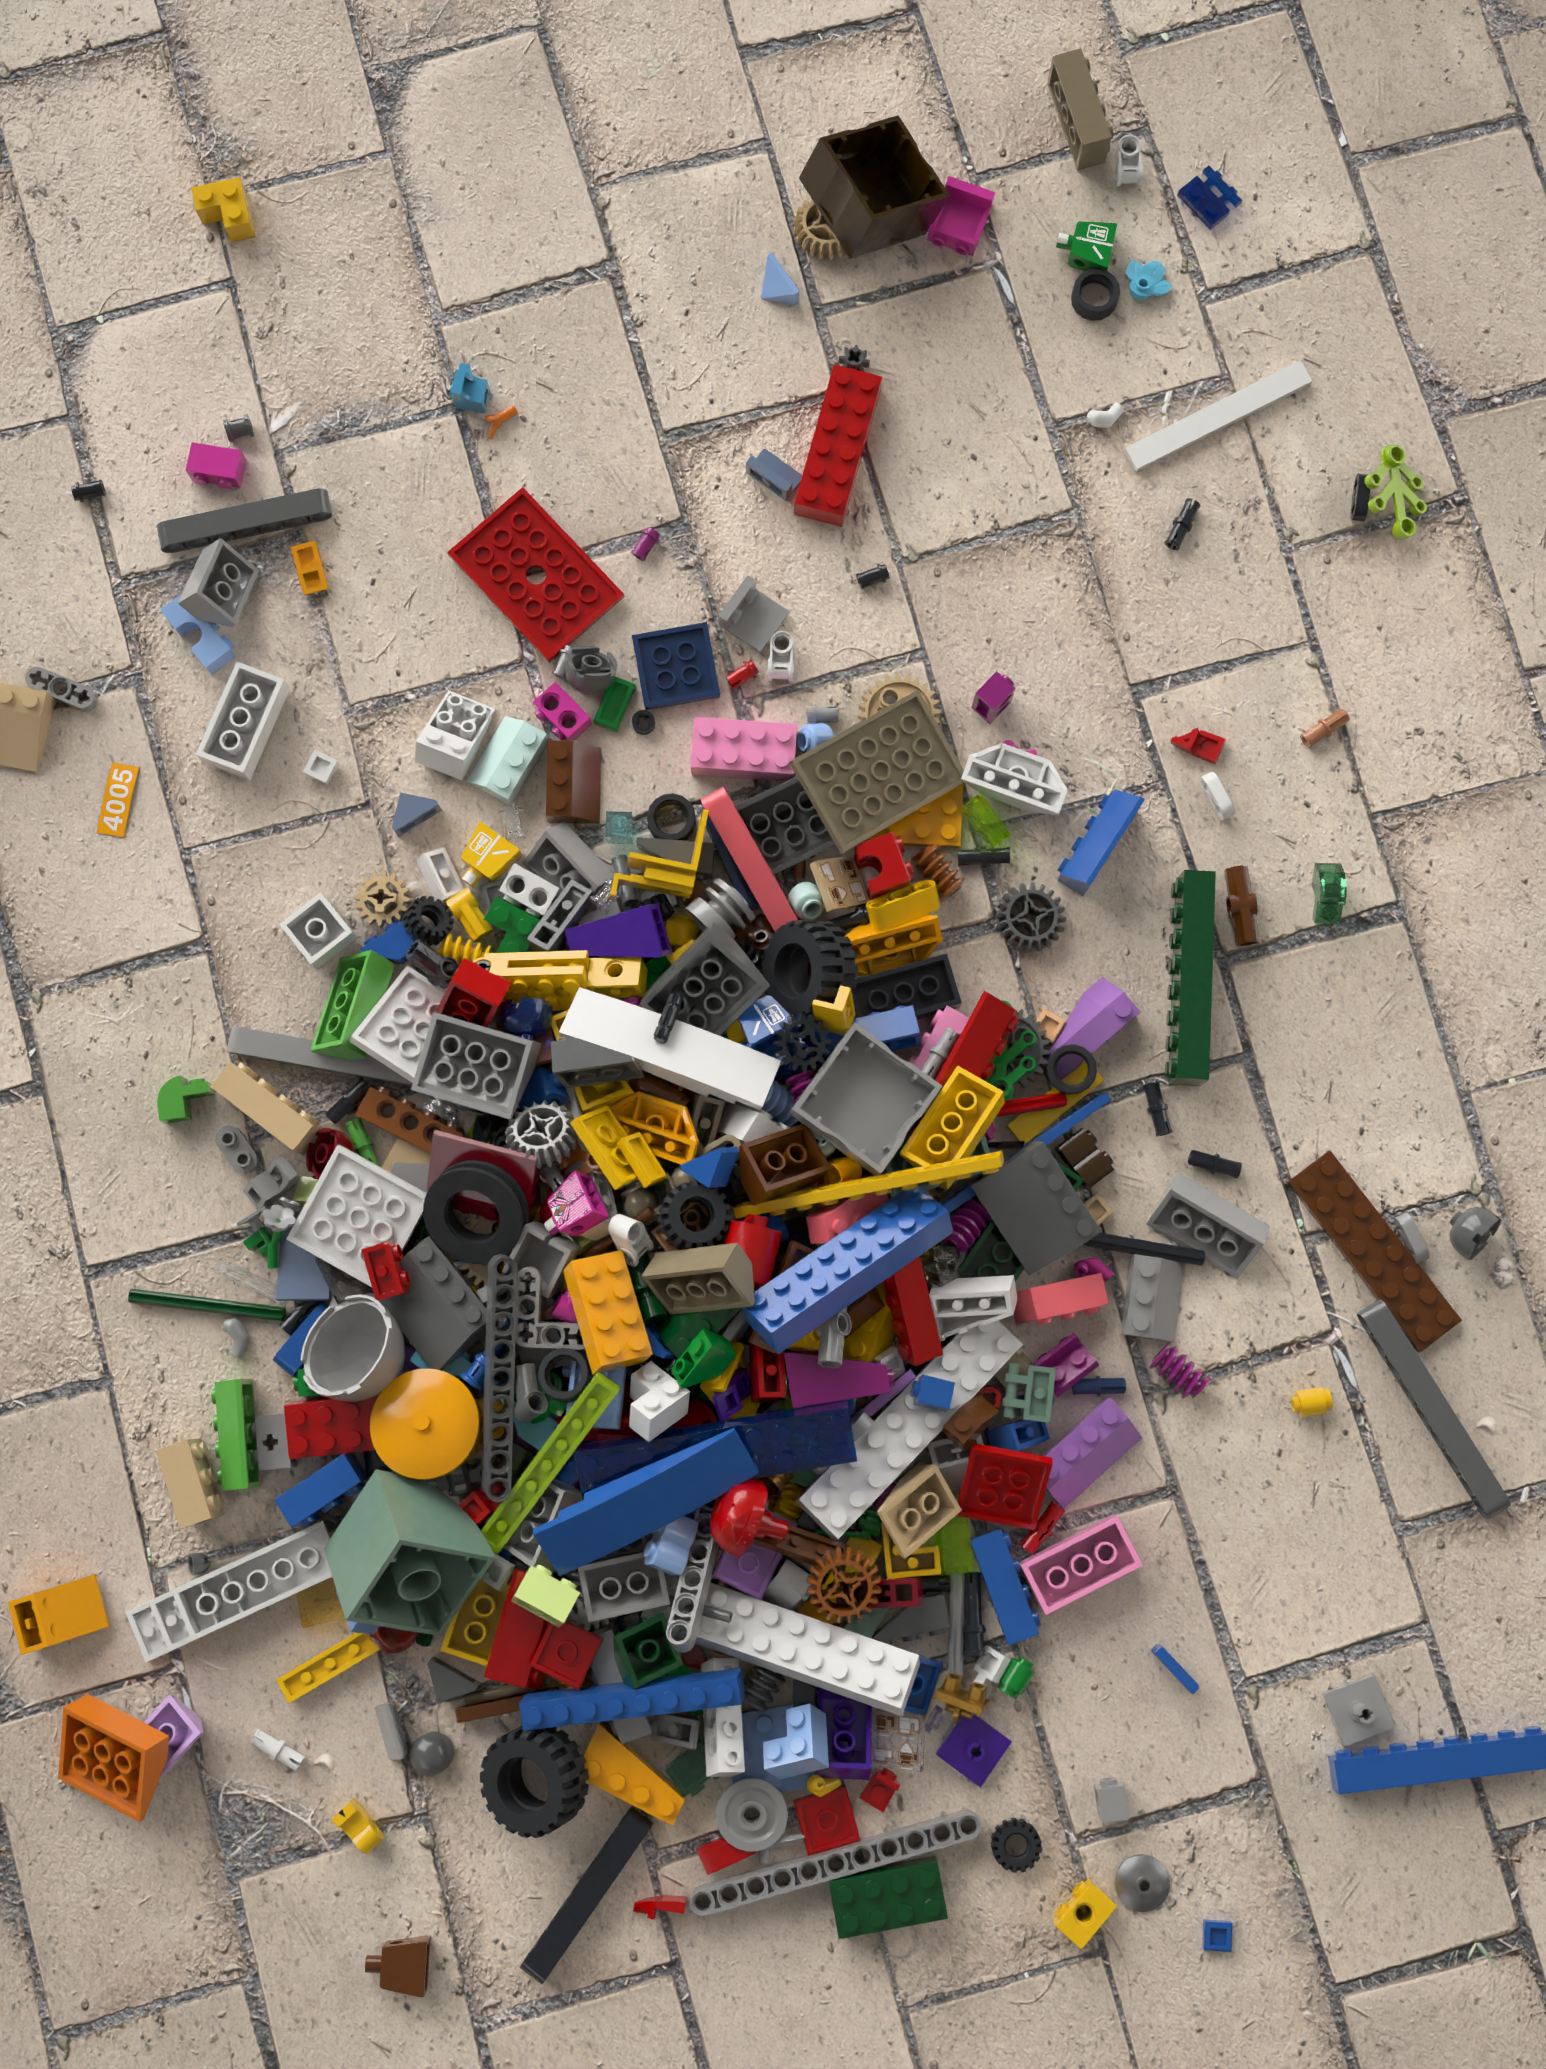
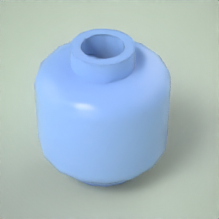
M825 723L805 724L796 736V744L798 749L804 754L833 738L835 734L830 726Z

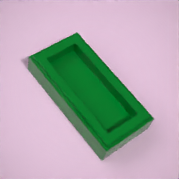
M615 676L612 684L605 691L593 723L618 732L636 689V684Z

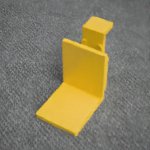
M703 809L700 817L691 864L630 852L627 868L642 870L644 875L631 874L629 876L615 873L609 900H615L618 884L690 899L709 810Z

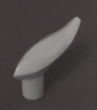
M805 1835L781 1836L772 1846L759 1851L760 1863L771 1862L770 1849L805 1839Z

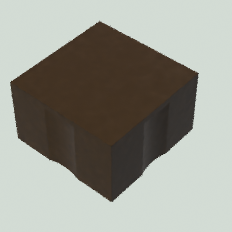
M899 115L870 123L860 129L845 130L821 137L799 176V180L850 259L926 235L930 224L934 223L950 197L933 168L920 153L917 143Z

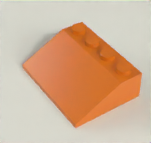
M86 1694L63 1707L58 1779L140 1823L144 1820L167 1762L169 1735Z

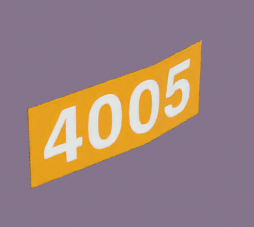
M112 762L96 833L124 837L139 767Z

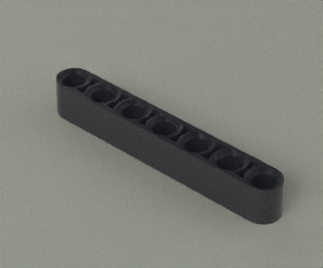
M632 1806L629 1808L519 1967L540 1984L545 1982L652 1827L653 1822Z

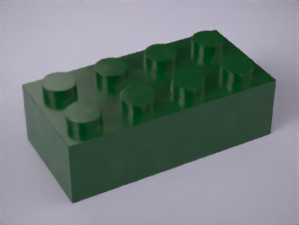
M936 1855L886 1864L829 1881L839 1939L948 1919Z

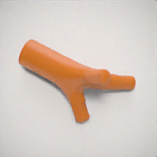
M514 405L495 415L485 416V420L493 422L488 439H493L495 431L503 422L518 414Z

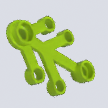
M1396 444L1387 445L1381 451L1382 463L1375 472L1365 477V484L1372 490L1379 487L1383 482L1382 478L1388 471L1390 481L1378 496L1368 502V507L1372 513L1377 514L1386 508V502L1393 496L1396 522L1392 528V533L1395 538L1405 540L1415 534L1416 525L1411 518L1406 517L1404 498L1410 504L1409 511L1413 516L1418 517L1425 513L1427 510L1426 503L1414 494L1423 487V480L1420 476L1415 475L1404 463L1406 454L1401 446ZM1400 474L1406 479V484L1401 480Z

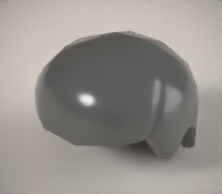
M431 1731L413 1742L409 1756L410 1763L416 1773L431 1777L440 1774L450 1766L454 1756L453 1743L446 1735Z

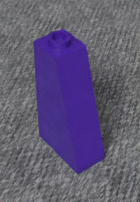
M658 903L648 904L564 930L566 934L565 944L568 950H587L589 956L663 957L672 955Z

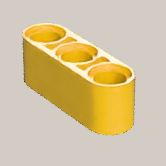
M924 880L870 900L866 907L871 929L873 931H885L937 911L940 908V902L935 881Z

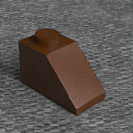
M979 1394L962 1405L944 1424V1435L965 1452L999 1415L1000 1411Z

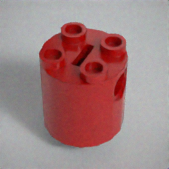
M747 1214V1218L742 1222L730 1220L724 1244L738 1243L744 1250V1253L752 1262L754 1290H758L771 1281L782 1233L767 1227L768 1218Z

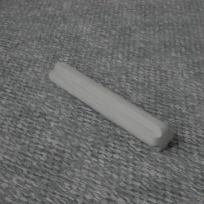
M951 1572L948 1674L955 1673L963 1678L964 1633L962 1628L964 1625L965 1575L962 1572Z

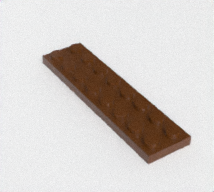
M1330 1150L1287 1181L1294 1193L1376 1299H1381L1387 1305L1417 1352L1425 1350L1462 1321Z

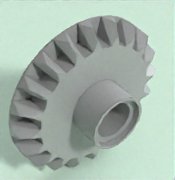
M748 1777L743 1780H737L734 1784L728 1786L721 1795L716 1809V1822L723 1838L735 1848L750 1852L764 1850L777 1842L786 1828L788 1819L786 1802L779 1789L774 1787L771 1782H766L761 1778L754 1779ZM747 1808H757L759 1814L754 1818L747 1817L744 1813Z

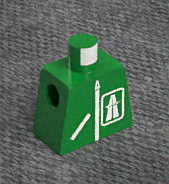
M1079 221L1076 224L1074 235L1059 232L1056 248L1070 251L1067 264L1084 272L1096 268L1107 271L1117 224Z

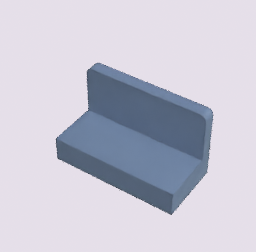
M763 449L757 458L752 455L746 462V473L785 501L788 500L800 484L802 475L767 449Z

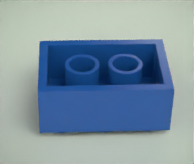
M345 1453L274 1499L291 1528L295 1526H300L301 1528L308 1527L321 1518L319 1516L320 1512H330L343 1504L341 1498L347 1496V1498L353 1497L361 1492L365 1487L364 1483L370 1478H367L366 1472L355 1454Z

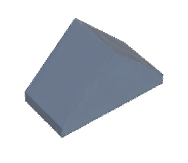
M400 792L392 828L397 836L400 837L441 812L442 809L434 799Z

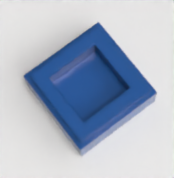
M1203 1919V1950L1231 1952L1233 1923L1231 1921Z

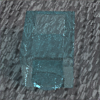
M606 811L605 837L607 843L633 844L634 817L632 812Z

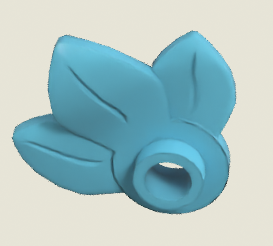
M1132 260L1128 264L1126 277L1130 281V294L1135 300L1144 301L1151 295L1161 297L1171 290L1172 285L1163 280L1165 268L1161 262L1151 261L1143 266L1139 262Z

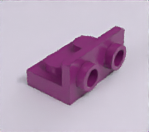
M1072 1333L1069 1337L1061 1339L1058 1345L1048 1353L1042 1354L1033 1366L1056 1368L1053 1392L1058 1398L1097 1368L1099 1363L1081 1343L1079 1337Z

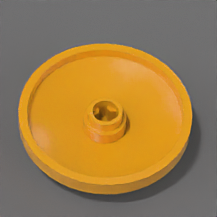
M416 1369L406 1372L395 1378L380 1393L374 1404L370 1418V1434L374 1448L381 1460L390 1469L405 1477L418 1480L443 1477L459 1468L473 1452L480 1433L479 1407L469 1388L447 1372L436 1369Z

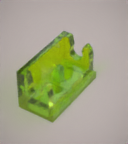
M981 792L959 807L989 849L998 846L1002 840L1011 835Z
M955 1516L934 1534V1543L939 1546L942 1575L974 1572L968 1518Z

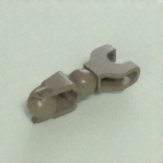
M725 1135L708 1144L695 1158L716 1149L724 1148L729 1143L734 1144L733 1147H738L739 1150L741 1142L733 1135ZM680 1165L673 1170L672 1175L666 1173L667 1178L660 1183L644 1188L641 1182L638 1181L636 1186L624 1190L620 1196L626 1198L624 1203L626 1215L634 1218L648 1207H652L656 1216L644 1223V1226L646 1228L654 1221H658L660 1206H658L657 1199L650 1190L665 1183L666 1191L670 1193L680 1184L696 1180L682 1171Z

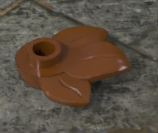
M760 913L751 923L740 917L746 927L742 930L732 924L733 931L736 934L734 940L740 943V940L743 938L746 944L753 941L754 948L760 949L761 954H763L765 948L770 944L768 942L773 935L771 931L772 926L767 917Z

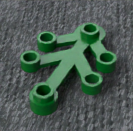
M1001 1000V1001H1003L1004 1003H1006V1004H1008L1009 1006H1011V1004H1010L1009 1002L1004 1001V1000ZM1024 1031L1020 1039L1010 1049L1007 1050L1006 1046L1002 1055H997L993 1062L996 1066V1076L991 1074L988 1080L984 1078V1081L995 1087L1004 1086L1006 1088L1004 1092L1005 1102L1013 1096V1085L1026 1073H1032L1036 1069L1035 1059L1031 1056H1025L1020 1060V1065L1006 1076L1007 1066L1026 1048H1031L1036 1044L1037 1039L1033 1031ZM1031 1035L1034 1039L1031 1043L1024 1042V1037ZM1031 1061L1033 1066L1026 1069L1023 1067V1063Z

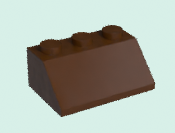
M548 740L546 818L548 823H561L564 821L565 823L600 824L602 751L600 747L577 741Z
M804 1124L739 1146L741 1183L753 1206L819 1183L831 1170L811 1130Z

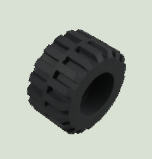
M692 1180L689 1183L684 1182L666 1195L658 1211L660 1212L658 1223H661L662 1228L660 1231L662 1234H666L668 1237L666 1241L669 1244L674 1243L675 1248L679 1250L682 1248L692 1249L712 1246L722 1238V1235L728 1230L727 1223L730 1222L731 1215H728L730 1210L729 1204L724 1202V1199H726L723 1193L720 1195L717 1192L719 1188H708L702 1183H697V1180ZM688 1201L700 1203L708 1213V1225L700 1232L687 1229L681 1222L680 1208Z

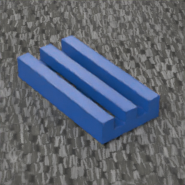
M1156 1644L1150 1650L1190 1693L1194 1694L1199 1689L1198 1683L1163 1646Z

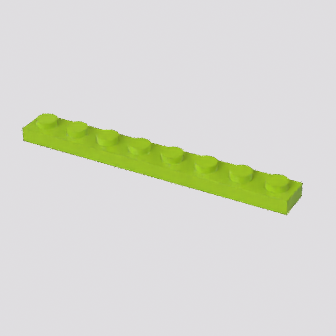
M600 1372L596 1373L511 1488L509 1497L500 1503L480 1530L492 1551L497 1555L619 1392L621 1387Z

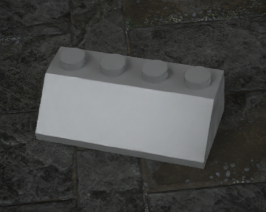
M1179 1172L1164 1191L1146 1223L1186 1248L1205 1251V1259L1236 1278L1240 1277L1264 1245L1270 1226Z

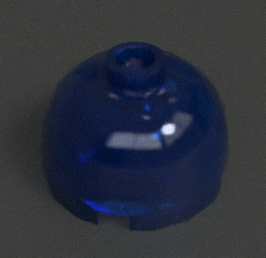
M524 997L520 998V1003L512 1004V999H509L500 1004V1022L504 1031L508 1034L534 1041V1039L546 1034L552 1024L553 1005L551 1004L548 1007V1001Z

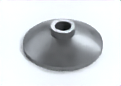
M1138 1854L1127 1858L1119 1866L1115 1876V1889L1120 1900L1128 1908L1138 1912H1148L1158 1908L1166 1900L1170 1890V1879L1166 1868L1159 1860L1150 1855ZM1148 1881V1888L1141 1890L1139 1888L1140 1882Z

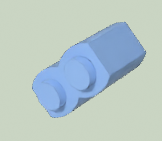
M683 1516L654 1531L652 1540L646 1544L644 1549V1564L671 1575L681 1576L687 1564L690 1547L696 1536L698 1522Z

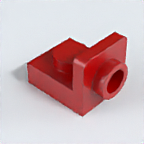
M875 1768L859 1798L884 1813L895 1791H898L900 1788V1783L896 1780L898 1776L887 1768H883L882 1771Z

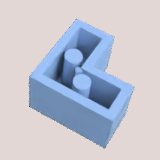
M812 1704L786 1709L787 1736L763 1742L764 1770L779 1779H784L829 1768L826 1714Z

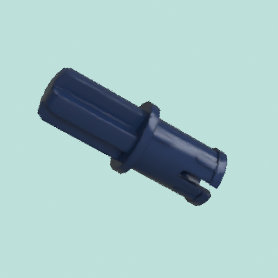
M1096 1376V1378H1082L1072 1386L1073 1395L1096 1394L1097 1397H1100L1101 1394H1124L1126 1392V1381L1124 1378H1100V1376Z

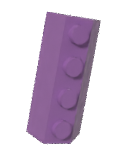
M1105 1397L1041 1455L1052 1457L1053 1465L1046 1491L1062 1509H1065L1142 1439V1436L1130 1419L1110 1397Z

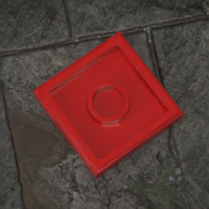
M567 1619L559 1628L549 1623L530 1666L580 1690L604 1638Z
M842 1785L822 1797L811 1794L793 1799L802 1835H805L804 1843L808 1856L861 1841L846 1785Z

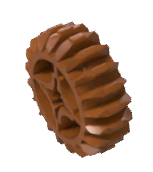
M836 1547L835 1556H832L829 1550L825 1551L827 1560L825 1561L822 1557L818 1556L816 1562L820 1567L812 1565L810 1572L814 1575L807 1576V1583L812 1584L807 1587V1593L814 1595L810 1598L811 1604L820 1603L817 1606L819 1614L827 1609L825 1616L828 1620L832 1618L833 1614H836L837 1623H841L842 1616H847L848 1623H852L853 1614H856L857 1618L861 1620L863 1618L861 1610L863 1609L867 1613H871L872 1608L869 1603H878V1598L873 1594H880L882 1591L881 1587L876 1585L881 1582V1576L874 1575L878 1571L877 1565L869 1566L872 1562L870 1556L861 1560L863 1555L861 1550H858L855 1556H853L851 1547H847L846 1554H842L841 1548ZM840 1565L854 1566L860 1572H845ZM831 1569L834 1580L828 1584L827 1589L822 1591L821 1583L823 1577ZM839 1576L846 1584L848 1583L849 1594L843 1586H840ZM867 1579L866 1590L861 1598L857 1600L854 1590L861 1585V1581ZM837 1597H841L845 1599L848 1604H836L830 1601L828 1598L834 1599Z

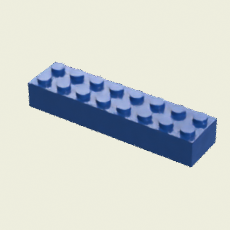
M919 1185L916 1188L901 1191L755 1291V1303L753 1306L742 1307L747 1323L777 1354L781 1353L952 1234L953 1228L948 1210Z

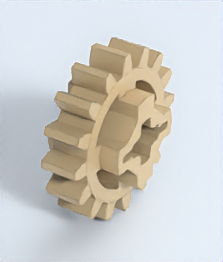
M382 871L381 876L378 877L375 872H372L371 880L363 877L365 885L356 886L360 894L354 895V899L360 903L355 905V909L362 911L359 916L363 920L368 918L370 925L377 921L378 926L383 928L384 922H388L390 925L395 918L401 922L402 917L400 914L402 912L405 913L407 910L405 904H411L412 902L410 898L405 897L411 893L409 888H403L406 883L403 879L397 881L398 876L395 873L388 877L387 872ZM391 884L396 887L399 894L391 893L389 885ZM375 885H377V887H375V888L370 892V889H371L372 887H374ZM385 894L388 899L383 900V903L380 904L378 899H382ZM366 904L375 906L376 914L370 912ZM394 907H396L391 913L388 914V912H389L391 909H393Z

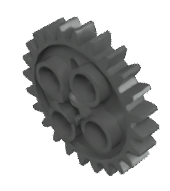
M1023 1009L1018 1012L1017 1018L1020 1021L1015 1031L1011 1033L1010 1048L1017 1042L1015 1034L1023 1033L1027 1030L1033 1031L1037 1039L1036 1044L1031 1048H1026L1016 1058L1033 1057L1036 1062V1069L1032 1073H1026L1013 1085L1014 1092L1019 1083L1025 1089L1027 1087V1079L1035 1083L1034 1073L1037 1075L1043 1074V1070L1039 1065L1047 1066L1048 1061L1042 1057L1050 1055L1049 1050L1043 1049V1047L1048 1046L1050 1040H1042L1047 1031H1038L1037 1029L1041 1022L1038 1021L1032 1024L1033 1015L1030 1014L1027 1018H1024ZM1027 1035L1029 1040L1026 1043H1031L1034 1038L1031 1035ZM1025 1061L1026 1069L1033 1066L1031 1061ZM1012 1062L1008 1065L1006 1076L1016 1069ZM996 1066L992 1072L994 1076H996ZM1001 1086L1002 1091L1005 1092L1006 1088Z

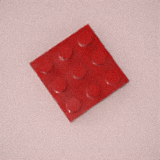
M972 1443L957 1500L962 1511L956 1516L1035 1530L1053 1465L1052 1457Z

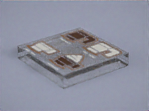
M872 1709V1766L923 1772L926 1715L903 1712L901 1717L882 1709Z

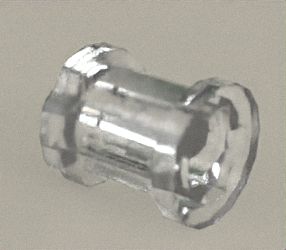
M609 879L604 881L603 888L596 896L592 895L590 897L591 903L605 914L609 912V907L614 902L609 900L613 883ZM618 886L615 900L618 897L621 898L624 895L623 891Z

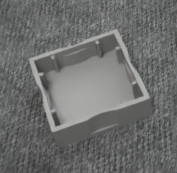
M854 1022L792 1107L789 1114L876 1176L880 1175L902 1145L907 1132L926 1111L942 1088V1085L912 1063L896 1056L886 1044Z

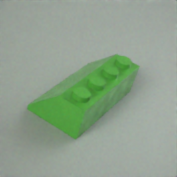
M372 950L339 959L310 1051L349 1061L367 1057L366 1052L349 1042V1040L386 993L393 978L392 973L395 963Z
M253 1379L214 1382L215 1388H212L211 1398L212 1403L216 1404L217 1415L213 1417L214 1430L218 1431L219 1441L215 1443V1454L217 1458H220V1469L217 1470L218 1485H222V1491L259 1487V1468L254 1463V1450L257 1449V1440L252 1436V1423L255 1422Z

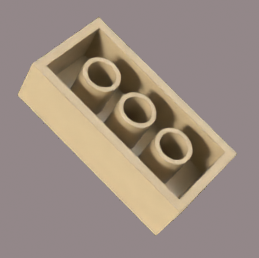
M230 1061L210 1087L291 1150L304 1156L309 1143H314L318 1137L315 1134L320 1130L317 1127L320 1122L304 1110L299 1113L297 1109L300 1106L283 1094L277 1096L279 1090L262 1078L258 1081L256 1078L259 1075L241 1062L237 1066Z

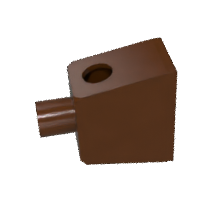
M426 1935L385 1942L381 1955L366 1956L365 1973H380L381 1989L424 1997L428 1990L431 1936Z

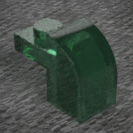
M1315 863L1312 888L1316 896L1312 919L1314 923L1340 924L1343 905H1346L1347 897L1344 869L1341 863Z

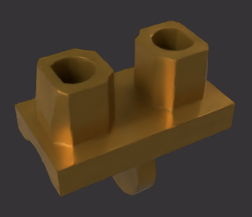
M949 1673L943 1685L936 1690L935 1699L947 1703L945 1710L953 1712L952 1720L956 1723H959L962 1717L972 1719L973 1713L981 1716L984 1709H987L990 1700L986 1699L987 1686L979 1682H973L970 1685L969 1692L961 1689L963 1678L958 1674Z

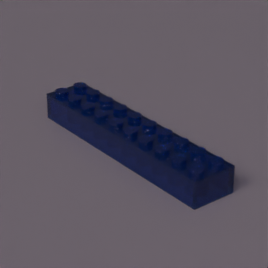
M848 1399L728 1419L724 1422L716 1421L668 1429L649 1442L640 1435L579 1444L574 1452L582 1500H584V1493L732 1428L736 1430L759 1469V1473L750 1479L857 1462V1450Z

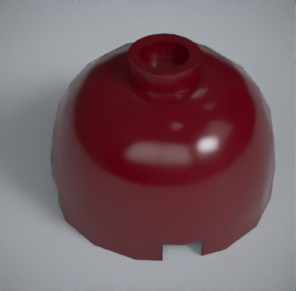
M330 1128L320 1129L315 1134V1136H318L315 1143H309L306 1154V1167L308 1172L313 1173L314 1176L311 1177L319 1180L337 1145H341L356 1153L353 1141L344 1132Z

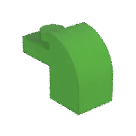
M176 1076L168 1080L160 1089L157 1098L159 1121L169 1124L192 1120L189 1099L215 1095V1090L210 1087L212 1084L208 1081L205 1082V1079L201 1078L190 1080L189 1085H187V1079L182 1076Z

